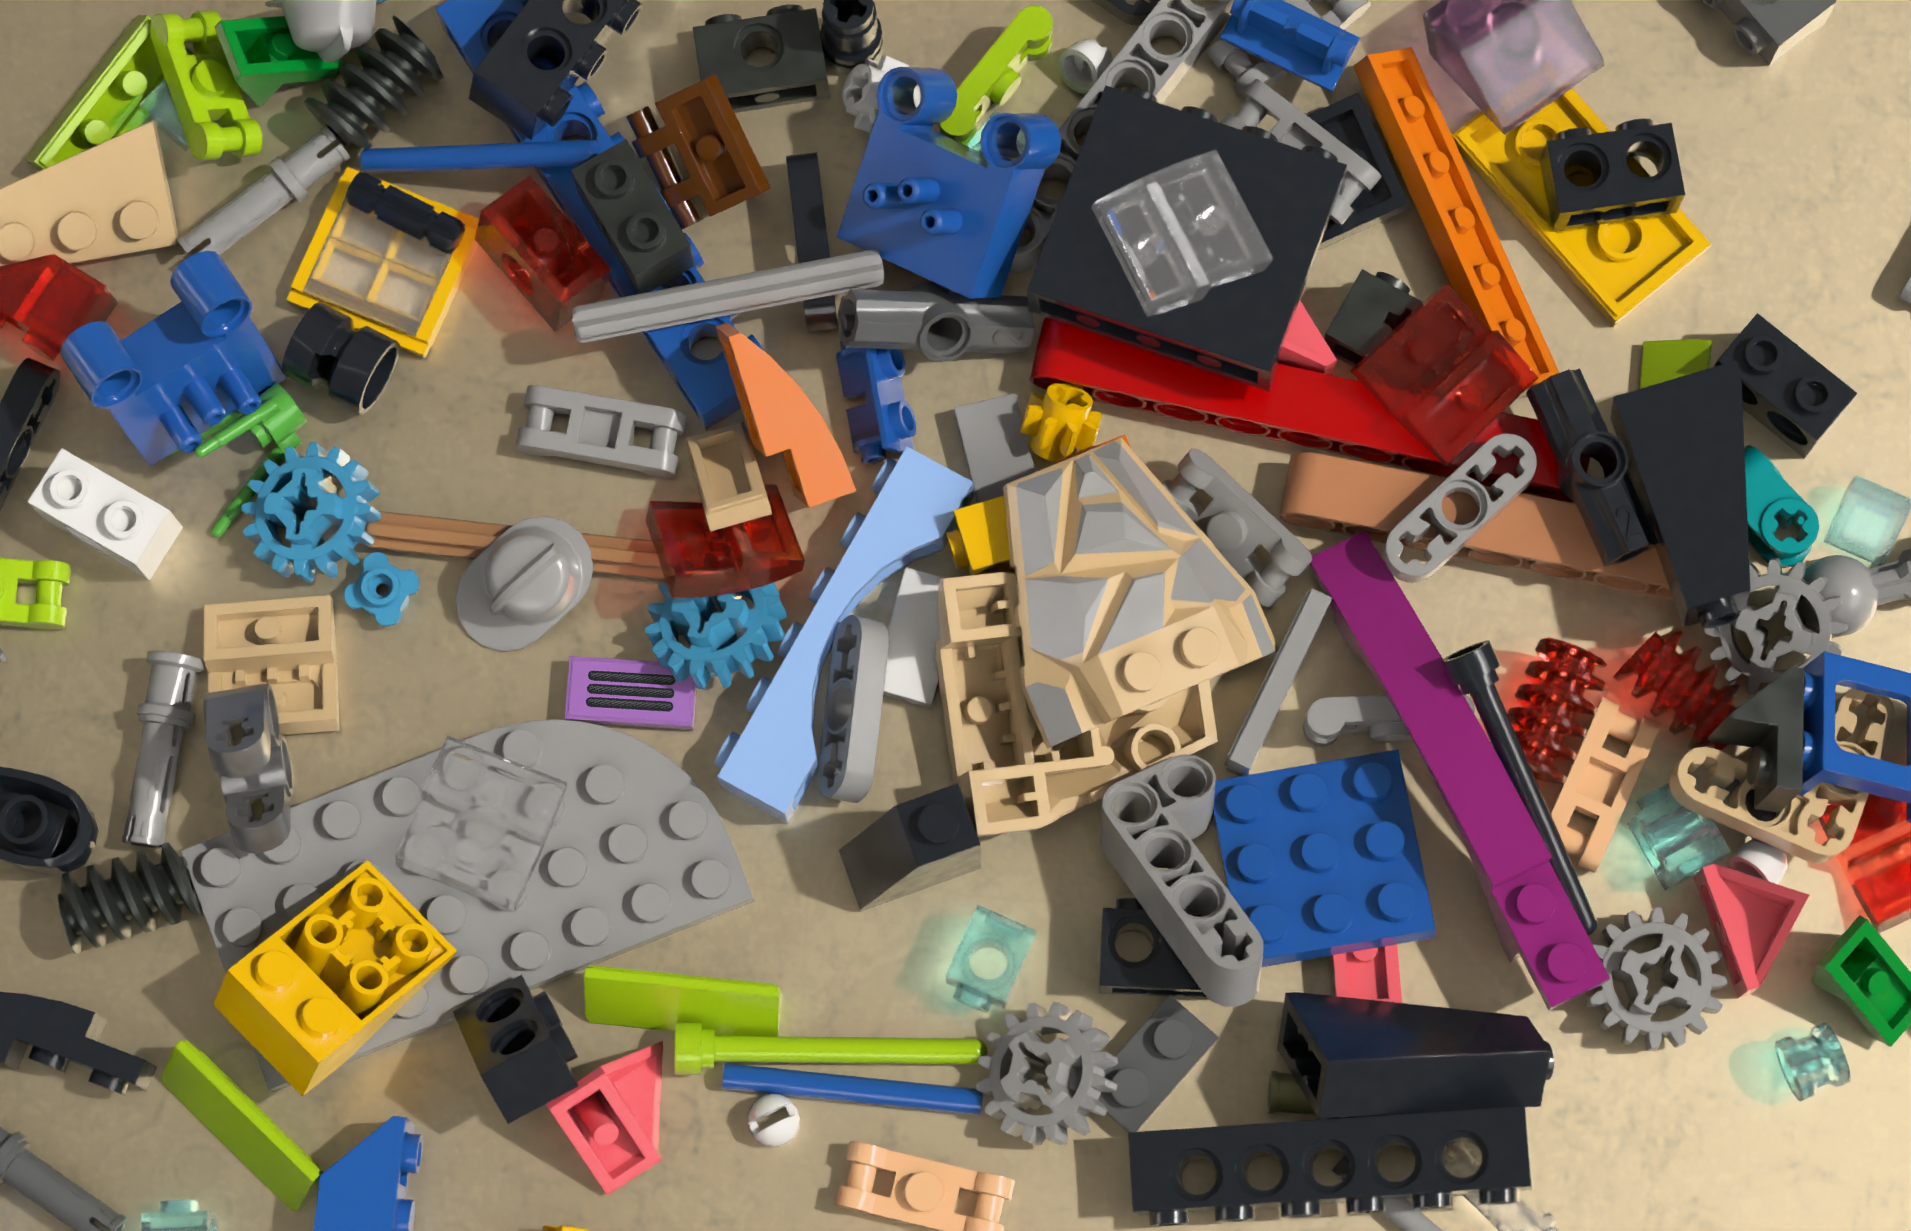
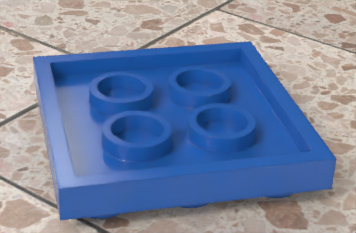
M1398 749L1216 780L1213 816L1228 891L1258 930L1264 942L1261 967L1435 938L1436 928Z

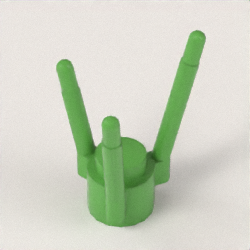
M275 383L259 395L261 404L255 412L241 414L238 410H235L220 423L213 425L207 431L200 434L202 440L211 435L213 436L195 448V455L199 458H203L216 449L221 448L246 431L262 448L270 442L275 444L269 455L212 527L211 534L214 537L223 535L242 512V504L250 502L256 494L248 486L250 480L265 482L270 476L263 463L269 459L279 465L285 457V448L292 446L295 449L302 444L295 431L306 424L307 420L293 399L278 383Z

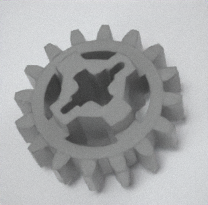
M1771 558L1767 567V574L1761 575L1753 563H1749L1750 593L1766 586H1779L1774 599L1761 606L1748 602L1746 609L1739 611L1740 616L1734 621L1716 628L1705 629L1706 635L1721 638L1722 644L1710 653L1711 659L1719 660L1728 657L1732 665L1727 670L1725 678L1731 681L1741 673L1748 676L1747 693L1753 695L1762 683L1770 684L1788 670H1773L1779 656L1793 650L1811 655L1806 661L1796 666L1798 668L1805 667L1824 651L1842 656L1844 648L1838 643L1831 641L1832 634L1845 632L1848 629V622L1832 619L1831 612L1843 603L1841 596L1824 599L1820 593L1825 587L1828 578L1822 575L1809 583L1803 579L1805 563L1799 561L1790 574L1782 573V565L1779 558ZM1802 595L1811 603L1816 611L1819 620V631L1817 628L1807 625L1798 607ZM1787 601V607L1784 612L1786 616L1784 626L1793 631L1792 637L1783 636L1766 655L1765 651L1769 643L1766 640L1768 629L1760 625V619L1770 620L1783 607L1784 602ZM1733 626L1746 632L1754 649L1750 660L1739 649L1735 640Z
M1655 907L1651 911L1648 923H1642L1641 918L1635 911L1628 912L1624 916L1625 932H1622L1611 923L1602 931L1605 940L1610 945L1609 947L1593 944L1610 979L1598 986L1599 992L1591 996L1586 1001L1588 1008L1605 1007L1608 1014L1603 1018L1600 1027L1606 1030L1613 1027L1616 1023L1624 1027L1621 1043L1626 1046L1640 1034L1645 1036L1647 1050L1655 1051L1659 1048L1662 1036L1667 1035L1673 1047L1678 1048L1686 1043L1684 1027L1700 1035L1708 1028L1700 1013L1717 1014L1723 1006L1721 1002L1710 995L1711 991L1722 989L1728 983L1727 977L1712 974L1711 969L1712 966L1724 957L1722 951L1706 953L1701 945L1706 941L1710 932L1705 928L1696 932L1693 936L1685 931L1688 915L1681 913L1672 924L1664 923V914L1662 908ZM1659 938L1653 950L1642 954L1631 949L1629 951L1622 949L1638 939ZM1682 951L1690 958L1697 980L1687 976L1680 959ZM1665 956L1661 969H1663L1661 980L1669 985V987L1663 986L1644 1003L1648 990H1646L1648 978L1640 974V972L1646 973ZM1612 978L1623 983L1630 1001L1627 1008L1619 1001L1613 987ZM1666 1005H1671L1678 1009L1682 1007L1687 1010L1684 1014L1672 1020L1663 1022L1650 1021L1656 1009Z
M1053 1002L1048 1012L1046 1008L1036 1003H1030L1027 1006V1020L1024 1021L1009 1013L1005 1016L1006 1025L1009 1029L1008 1033L1005 1036L993 1032L989 1033L987 1038L996 1047L993 1056L978 1057L977 1063L990 1070V1077L983 1079L976 1085L978 1091L994 1096V1099L987 1104L984 1110L987 1115L993 1118L1003 1119L1000 1128L1002 1131L1017 1138L1022 1134L1024 1141L1037 1146H1041L1047 1136L1049 1141L1061 1146L1067 1143V1128L1069 1127L1083 1135L1090 1132L1085 1118L1090 1112L1101 1116L1106 1115L1108 1110L1098 1099L1101 1092H1114L1117 1090V1084L1104 1078L1105 1070L1117 1065L1118 1059L1106 1051H1100L1107 1044L1110 1037L1106 1032L1096 1027L1091 1028L1093 1018L1079 1010L1071 1014V1008L1059 1002ZM1063 1033L1069 1037L1066 1040L1058 1037L1051 1043L1043 1040L1042 1035ZM1047 1082L1050 1087H1047L1043 1084ZM1046 1105L1051 1108L1053 1113L1031 1115L1025 1110L1029 1107L1037 1110L1041 1106Z

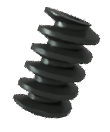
M394 15L392 19L399 35L385 28H379L375 32L374 36L381 52L365 45L358 48L357 55L363 70L344 62L339 67V72L346 85L345 87L331 80H325L322 83L321 89L328 104L311 97L304 101L308 110L321 125H326L337 138L336 140L345 147L352 142L364 149H370L373 145L365 130L368 125L387 133L390 130V126L383 111L389 108L404 116L408 112L401 97V93L404 90L422 99L426 95L418 78L422 73L438 81L444 78L433 53L407 25Z
M169 842L162 844L161 863L157 865L152 862L144 850L137 851L136 871L129 872L119 857L113 858L111 878L107 880L102 877L94 865L87 866L86 886L83 887L78 886L69 872L63 873L58 902L62 922L73 952L75 954L81 952L83 934L95 948L106 945L108 926L120 940L130 938L133 918L145 933L154 931L157 925L158 910L170 925L180 923L182 903L187 906L196 918L201 917V904L192 883L190 871L187 869L188 864L185 857H179Z

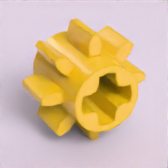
M1056 383L1047 388L1045 396L1037 392L1031 393L1020 432L1032 435L1029 444L1037 455L1054 462L1075 454L1077 449L1082 451L1093 447L1102 414L1097 411H1091L1093 400L1087 392L1070 384Z

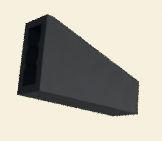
M1737 360L1613 397L1610 419L1616 437L1620 439L1627 450L1629 474L1659 541L1655 548L1683 628L1701 623L1702 628L1710 629L1734 621L1740 616L1739 611L1746 609L1750 594L1741 370Z
M1301 992L1285 993L1277 1050L1318 1118L1426 1113L1516 1106L1541 1107L1545 1081L1549 1080L1553 1074L1554 1057L1550 1044L1544 1041L1528 1016Z

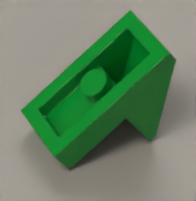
M285 16L220 20L215 26L235 82L257 106L264 105L284 83L332 80L340 75L339 67L344 63L343 57L336 62H324L317 52L299 48L291 37Z
M1859 915L1818 961L1811 981L1815 986L1842 999L1876 1040L1892 1047L1911 1025V972L1870 921Z

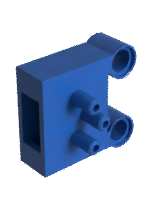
M898 67L891 69L882 77L878 84L876 97L879 110L837 238L865 251L877 250L881 258L969 299L1001 297L1044 170L1055 162L1060 153L1061 137L1059 129L1054 121L1046 115L1037 113H1001L987 121L983 128L980 140L982 152L932 130L933 125L942 123L949 118L956 107V86L947 73L940 69L922 67ZM918 84L920 88L921 98L920 103L916 108L913 100V93L916 85ZM1020 129H1022L1026 141L1025 149L1021 155L1017 150L1016 144Z
M215 251L196 253L180 263L172 273L170 283L181 302L126 338L120 340L111 325L107 322L97 321L76 329L67 337L61 347L60 352L63 360L91 403L97 408H108L150 467L177 449L182 453L193 452L202 442L200 434L207 431L213 425L220 423L235 410H238L241 414L255 412L261 404L259 395L275 383L279 384L288 378L282 373L281 365L250 318L253 308L252 301L223 258Z

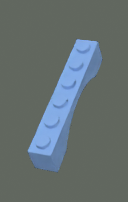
M907 446L897 462L888 458L883 464L871 489L872 492L878 495L867 516L857 512L849 523L840 543V546L846 548L847 551L836 570L827 566L820 574L809 596V600L816 603L804 625L795 621L789 628L778 650V655L785 658L773 680L764 676L759 681L746 706V710L753 713L741 735L734 731L729 734L715 759L714 765L721 768L717 776L721 788L787 824L818 772V759L814 741L815 699L822 668L833 646L837 628L843 619L852 615L857 606L885 580L912 563L943 551L948 543L946 533L956 529L954 510L969 506L974 497L973 481Z

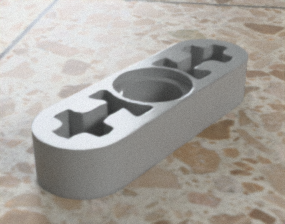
M1500 434L1492 437L1390 532L1384 547V561L1392 575L1404 582L1417 583L1427 580L1526 489L1535 473L1537 465L1536 455L1532 446L1520 436ZM1497 453L1499 456L1506 458L1514 453L1520 459L1516 468L1519 477L1515 479L1509 473L1502 475L1489 491L1491 494L1499 497L1496 501L1492 502L1486 489L1480 483L1494 468L1496 460L1493 454ZM1474 472L1478 481L1468 477V475ZM1453 492L1467 493L1477 503L1478 516L1471 523L1465 525L1454 524L1443 514V499ZM1429 515L1436 530L1453 541L1446 545L1439 534L1426 548L1424 556L1428 561L1423 565L1420 561L1413 559L1406 564L1399 558L1404 548L1400 540L1405 538L1413 544L1428 532L1431 524L1421 520V518Z
M849 615L840 623L834 636L817 773L818 788L824 797L858 803L867 795L873 781L889 649L888 629L881 621Z

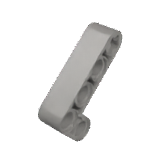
M1182 754L1120 780L1106 790L1102 801L1100 846L1103 853L1203 993L1212 1002L1219 1005L1236 1007L1252 1000L1259 990L1264 942L1258 930L1192 841V839L1207 831L1212 823L1216 774L1212 766L1204 759L1195 755ZM1192 915H1201L1204 917H1194Z

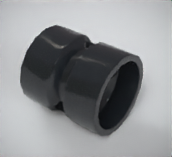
M318 302L306 312L295 329L284 354L282 373L315 391L325 385L328 386L329 397L332 400L363 415L376 403L389 382L400 353V343L369 326L356 331L354 330L351 317L322 302Z

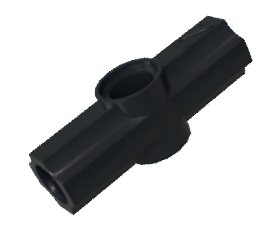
M1568 369L1532 386L1526 394L1558 463L1556 472L1558 486L1565 496L1576 503L1604 567L1623 563L1654 548L1659 541L1627 473L1629 461L1627 450L1620 439L1609 433L1581 370ZM1587 456L1598 461L1603 468L1604 478L1597 479L1586 474L1581 467L1580 457Z

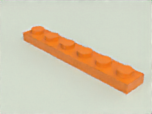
M1409 47L1368 54L1356 63L1353 68L1469 326L1474 329L1473 335L1504 402L1527 397L1526 392L1532 386L1560 372L1413 48Z

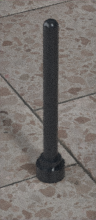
M1486 640L1465 647L1444 658L1442 664L1452 686L1459 685L1463 695H1471L1492 746L1552 856L1549 862L1589 936L1597 928V919L1494 685L1499 680L1495 669L1500 666L1491 642Z

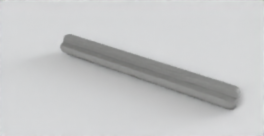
M871 249L579 305L572 309L571 316L578 342L586 343L846 293L850 289L877 287L884 283V267L879 252Z

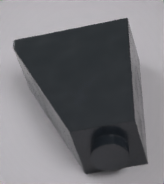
M958 783L895 805L839 849L861 912L981 869V844Z

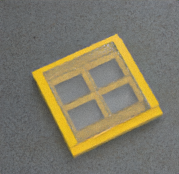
M347 166L343 176L340 177L290 286L291 290L286 301L306 311L314 304L322 302L351 317L354 330L358 331L365 326H369L398 341L401 349L426 358L480 241V235L485 222L381 180V184L384 185L385 189L391 185L433 206L437 215L445 212L462 221L465 227L463 238L452 254H446L430 246L426 237L420 241L376 219L377 215L374 214V211L366 214L350 206L346 199V192L351 181L360 171Z

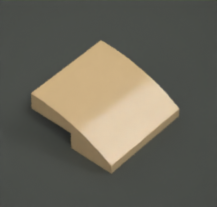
M331 595L204 605V663L208 671V693L270 683L278 711L280 734L290 735L339 731L337 651Z

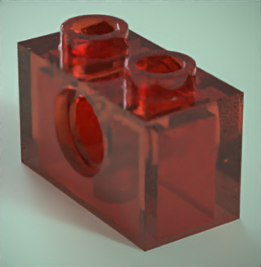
M530 175L481 210L475 235L476 242L554 332L572 320L571 314L574 307L595 303L603 297L611 268Z

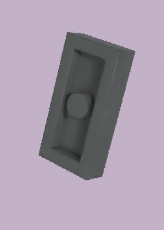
M1169 995L1116 1055L1118 1064L1105 1070L1104 1078L1117 1084L1116 1091L1101 1092L1098 1099L1108 1110L1106 1114L1127 1133L1137 1132L1216 1043L1219 1037L1174 997Z

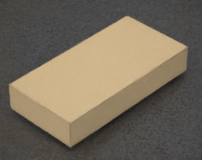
M738 422L684 438L710 532L772 514L745 422Z

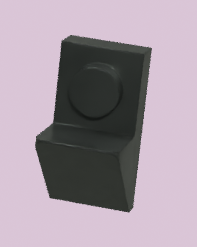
M1789 668L1728 715L1708 736V740L1713 742L1753 748L1747 764V780L1750 785H1755L1754 809L1779 813L1802 791L1804 668Z

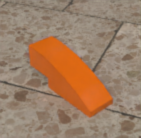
M729 323L716 326L752 444L766 457L779 452L782 453L794 495L810 508L855 492V486L837 443L822 416L799 385L770 355Z

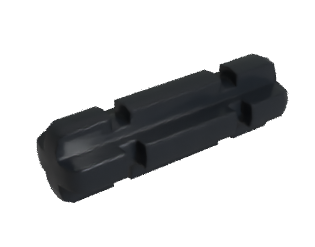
M359 172L353 178L346 192V199L350 206L366 214L374 211V214L377 215L376 219L420 241L426 237L430 246L446 254H452L459 246L465 232V227L461 220L445 212L437 215L433 206L391 185L385 189L384 185L381 184V180L365 172Z

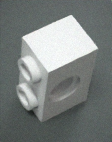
M62 448L28 500V503L42 519L149 581L183 528L167 508Z

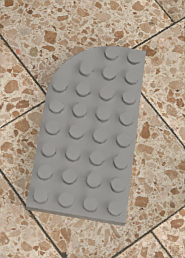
M533 720L492 729L291 807L289 836L280 846L263 853L243 852L234 845L230 831L181 851L187 861V869L190 871L192 883L226 973L228 969L367 860L457 950L455 956L343 1064L455 1021L456 1019L452 1011L520 975L524 977L530 990H533L588 968L589 965L599 964L755 902L731 839L719 814L706 794L684 770L651 745L629 734L606 726L571 720ZM253 1046L268 1089L271 1092H275L290 1086L291 1084Z

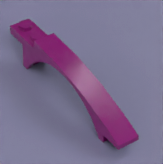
M1363 531L1313 555L1309 565L1323 593L1332 597L1330 606L1336 616L1334 622L1342 638L1361 658L1386 694L1421 754L1447 805L1484 890L1501 946L1509 961L1522 958L1548 1010L1606 983L1610 977L1549 862L1552 856L1462 691L1458 685L1452 686L1442 664V656L1367 533Z

